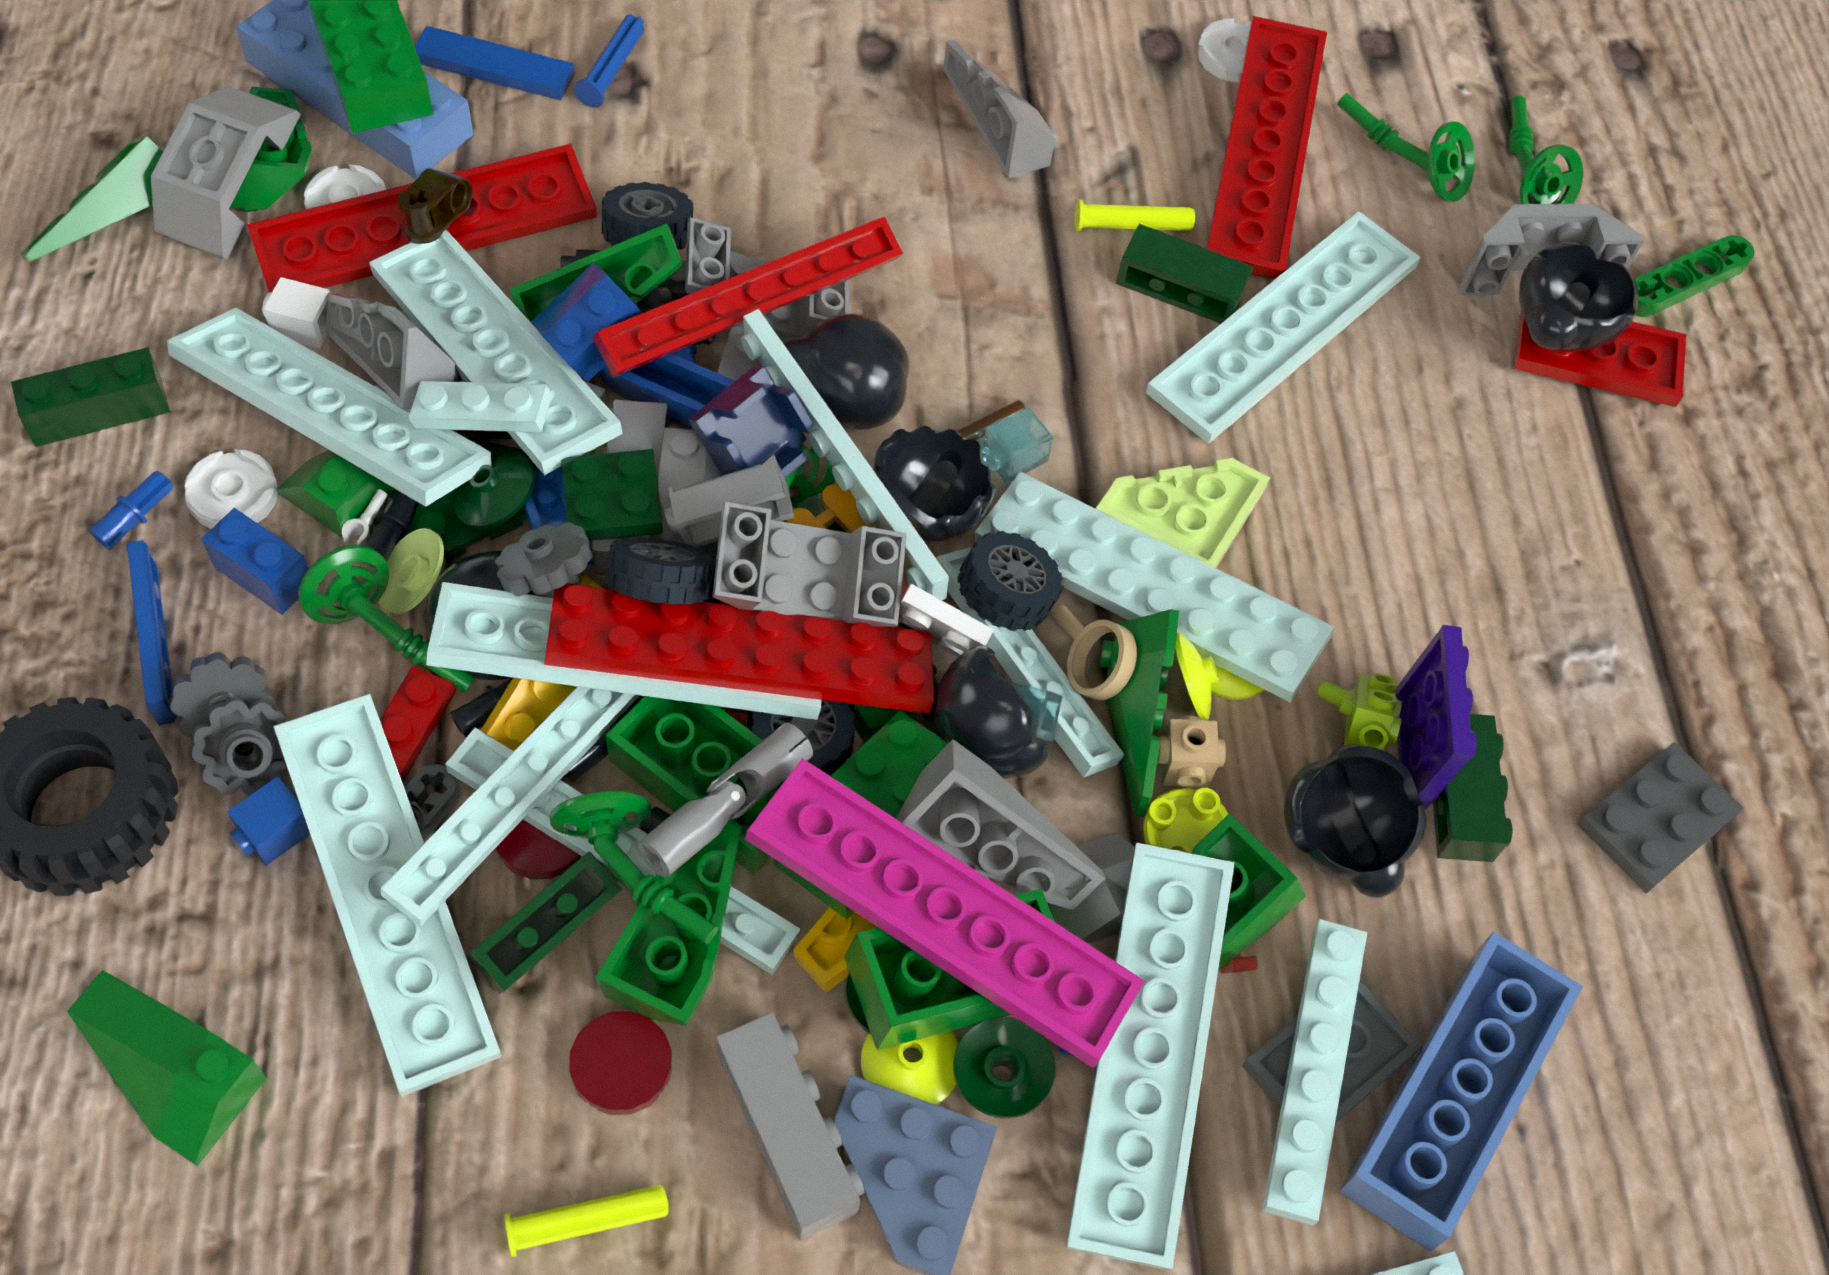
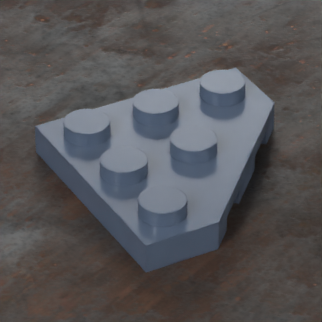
M850 1075L834 1123L841 1137V1147H843L850 1164H853L864 1187V1196L888 1242L887 1245L896 1264L924 1275H951L997 1126Z

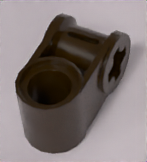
M432 168L425 169L419 178L397 197L398 207L404 212L407 222L405 226L406 238L417 244L430 243L440 238L443 232L469 208L473 194L471 182L467 178Z

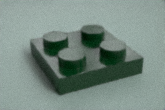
M653 449L566 457L561 460L567 523L570 522L575 526L582 527L589 541L663 533Z

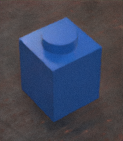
M276 777L227 811L236 827L229 833L235 844L246 857L255 852L265 866L310 835L300 802L279 777Z

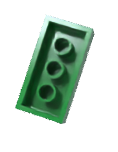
M308 0L312 20L352 134L434 115L427 78L397 0Z
M645 696L606 735L609 761L674 812L688 801L706 797L709 794L706 790L714 780L763 741L719 706ZM733 775L727 780L733 784L740 785L747 796V789L738 776ZM784 781L740 817L729 820L742 828L736 861L753 875L771 856L745 840V836L750 826Z
M899 711L831 777L896 819L920 773L948 743L902 711ZM773 858L774 866L846 920L855 912Z
M1041 888L1014 895L1054 921ZM879 927L857 932L844 956L877 1050L975 1025L986 1019L1011 1015Z

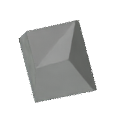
M1116 832L1076 846L1105 873L1106 879L1073 911L1047 902L1055 923L1088 944L1120 933L1134 846Z

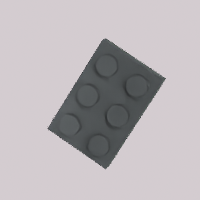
M1673 742L1585 815L1577 825L1647 894L1744 808L1680 746Z
M1359 980L1335 1124L1422 1048L1421 1044L1361 980ZM1298 1017L1247 1058L1242 1065L1280 1110Z

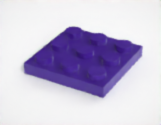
M1442 625L1398 684L1395 691L1397 700L1402 701L1399 714L1401 725L1397 737L1399 761L1409 770L1425 810L1439 797V794L1450 781L1455 779L1457 773L1474 757L1477 747V737L1475 732L1470 729L1469 718L1473 704L1472 690L1467 688L1465 673L1469 663V651L1466 646H1463L1462 628L1457 626Z

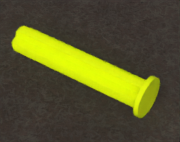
M1077 199L1075 205L1074 225L1076 232H1081L1082 228L1137 229L1139 224L1156 230L1189 231L1195 225V210L1193 208L1084 204L1082 199Z
M657 1185L511 1218V1214L506 1213L504 1216L511 1257H517V1250L665 1217L668 1214L669 1207L664 1187Z

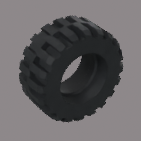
M76 697L57 699V705L48 707L45 702L29 707L31 713L19 719L15 714L3 723L5 729L0 733V869L13 881H21L30 890L42 893L49 888L55 896H71L74 894L75 888H81L85 894L101 891L103 889L101 883L112 879L115 884H118L130 877L126 871L137 863L144 867L154 857L150 851L155 844L162 846L166 841L170 830L165 822L174 821L178 809V804L174 799L178 794L177 779L171 771L172 766L147 725L141 719H135L130 710L118 704L111 705L109 708L105 700L92 697L86 698L84 704L79 703ZM83 767H104L115 771L114 782L109 794L101 805L89 815L78 821L60 826H41L31 823L33 808L38 797L59 776Z

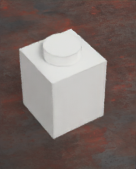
M280 277L273 292H269L263 301V316L266 317L269 327L300 344L320 349L328 335L326 333L327 296L330 291L325 288Z

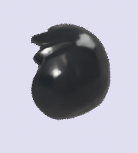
M925 425L911 432H907L905 429H898L881 443L875 455L873 471L923 541H945L952 537L960 536L972 529L984 518L997 489L991 483L990 467L981 463V447L979 442L974 439H963L954 429L938 432Z

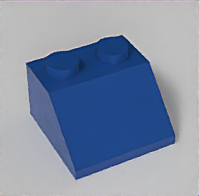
M593 262L531 323L568 365L588 382L606 365L592 337L602 329L640 315L643 312Z

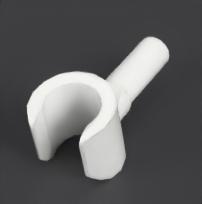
M378 489L359 519H351L343 524L342 537L345 546H348L356 536H360L357 545L365 546L371 535L369 528L373 523V519L388 495L386 492Z

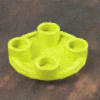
M1193 788L1170 790L1158 796L1147 809L1143 823L1145 844L1191 853L1194 846L1228 815V812L1221 804L1219 795L1212 789L1200 788L1196 790Z

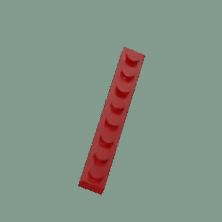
M884 216L602 329L592 338L612 377H615L743 324V316L757 309L760 310L762 315L892 262L903 255V252Z

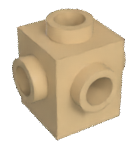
M1183 716L1178 719H1170L1164 736H1159L1161 741L1157 764H1161L1162 786L1208 788L1217 768L1224 766L1226 757L1225 740L1218 739L1217 721L1202 720L1197 716Z

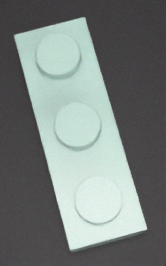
M420 381L408 418L413 426L418 429L542 432L552 393L547 384Z

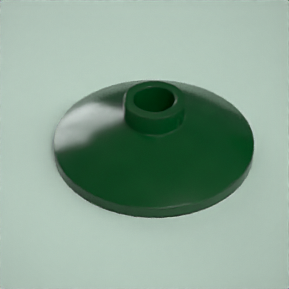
M508 452L492 456L491 466H481L470 480L459 486L454 502L456 515L465 525L474 529L491 528L507 521L525 505L533 492L536 482L534 466L525 456L519 453Z
M995 1017L981 1021L964 1034L955 1051L953 1073L960 1093L972 1107L991 1117L1010 1119L1021 1117L1034 1111L1047 1098L1055 1079V1059L1050 1045L1042 1034L1019 1019ZM997 1066H1005L1010 1070L1011 1078L1000 1080L995 1077L993 1069Z

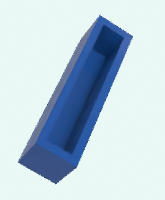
M668 354L615 377H612L607 365L598 372L613 393L631 401L667 403L668 417L691 428L693 427L688 419L735 382V380L674 354Z

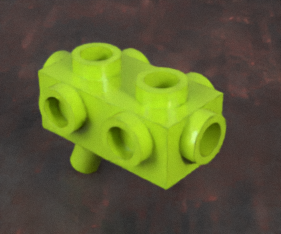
M1359 673L1356 687L1350 691L1326 680L1321 683L1317 697L1340 706L1338 712L1347 715L1344 746L1362 744L1384 750L1386 744L1395 745L1401 725L1399 714L1402 706V701L1397 700L1395 697L1398 681L1395 678L1382 673H1372L1370 676Z

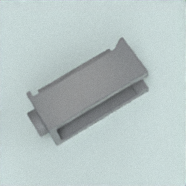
M775 455L771 456L763 465H755L681 488L679 491H674L673 487L668 488L671 507L665 508V515L669 528L673 535L680 533L685 544L695 546L696 548L719 541L722 507L725 501L772 509L771 520L785 521L795 518L787 483Z

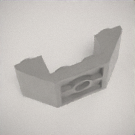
M230 86L189 102L151 175L154 231L169 239L227 260L245 225L229 208L262 143L283 150L301 114L297 110Z
M1514 204L1483 236L1458 288L1459 295H1498L1511 270L1525 269L1531 259L1544 247L1564 242H1579L1587 245L1594 250L1596 259L1620 263L1629 268L1644 240L1640 233L1594 204Z
M690 217L687 230L685 290L689 295L769 262L730 252L731 228ZM849 280L763 316L783 343L790 338L803 336L810 328L825 319L849 314ZM744 323L736 327L744 328Z
M727 501L723 503L712 597L738 609L760 612L770 610L783 615L800 614L844 620V623L851 624L866 623L874 627L898 625L906 533L861 526L852 533H845L771 520L772 509Z

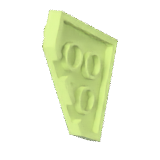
M1233 458L1217 460L1214 466L1192 469V466L1188 465L1159 470L1156 476L1134 479L1133 475L1115 479L1096 509L1217 568L1265 491L1270 477Z

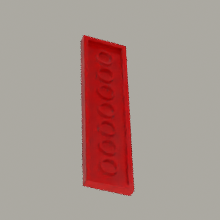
M1253 16L1249 29L1206 249L1254 266L1251 273L1253 275L1276 279L1286 271L1327 32Z
M571 143L450 173L467 178L472 185L473 194L469 208L446 229L465 251L597 217V207ZM412 183L247 224L268 292H273L280 277L327 288L373 276L369 262L411 243L405 235L407 222L404 212L398 207L397 197Z
M568 583L554 589L544 665L929 714L934 702L931 633L927 631L890 626L874 627L866 623L851 624L844 623V620L800 614L783 615L770 610L762 612L745 610L731 605L710 602H695L692 604L655 603L622 595L612 589Z

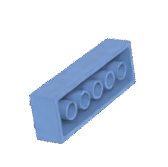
M272 0L236 26L247 63L283 88L293 90L296 97L416 180L425 169L433 168L474 135L468 100L425 71L434 115L352 134L312 20L308 0Z
M1493 931L1471 958L1425 1039L1422 1048L1416 1055L1339 1192L1430 1252L1449 1239L1583 986Z

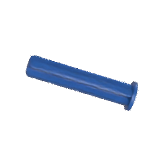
M632 14L625 16L585 79L579 80L574 86V93L583 104L589 107H599L602 105L605 99L604 92L644 32V27L642 26L644 21L640 16L635 17Z

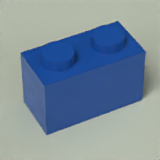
M235 507L201 538L215 569L281 615L299 599V586L303 576L309 569L304 555Z

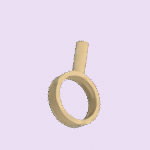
M1065 605L1057 606L1052 612V618L1073 641L1067 660V675L1072 688L1079 694L1095 700H1106L1118 694L1128 683L1136 664L1137 647L1132 633L1126 627L1105 619L1094 621L1084 627ZM1113 631L1119 644L1117 663L1113 672L1104 683L1090 689L1085 678V663L1088 653L1093 644L1102 635Z

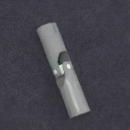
M784 723L714 780L706 790L709 793L706 797L688 801L637 843L638 850L650 869L664 878L671 875L712 841L729 820L740 817L783 782L802 758L808 761L813 756L812 746L808 739L803 740L794 747L806 737L802 731L790 723ZM733 775L738 776L747 789V796L740 785L733 784L727 780Z

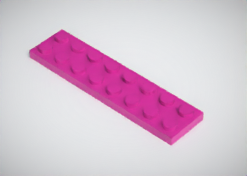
M803 758L746 833L745 840L1092 1068L1100 1061L1144 983L1143 979Z

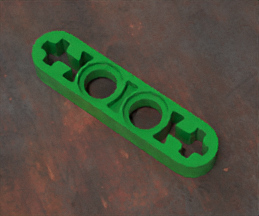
M1737 235L1725 236L1636 277L1638 307L1635 315L1638 317L1652 316L1741 274L1754 257V247L1743 237ZM1727 254L1729 257L1724 261L1723 258ZM1695 264L1706 265L1713 274L1700 272L1695 267ZM1665 278L1677 279L1681 282L1683 288L1670 286ZM1652 291H1654V294L1651 298L1647 296L1650 295Z

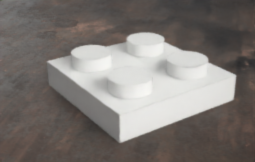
M913 584L901 595L898 624L905 629L930 632L932 636L940 640L938 646L955 657H959L962 653L977 645L986 646L994 631L989 626Z

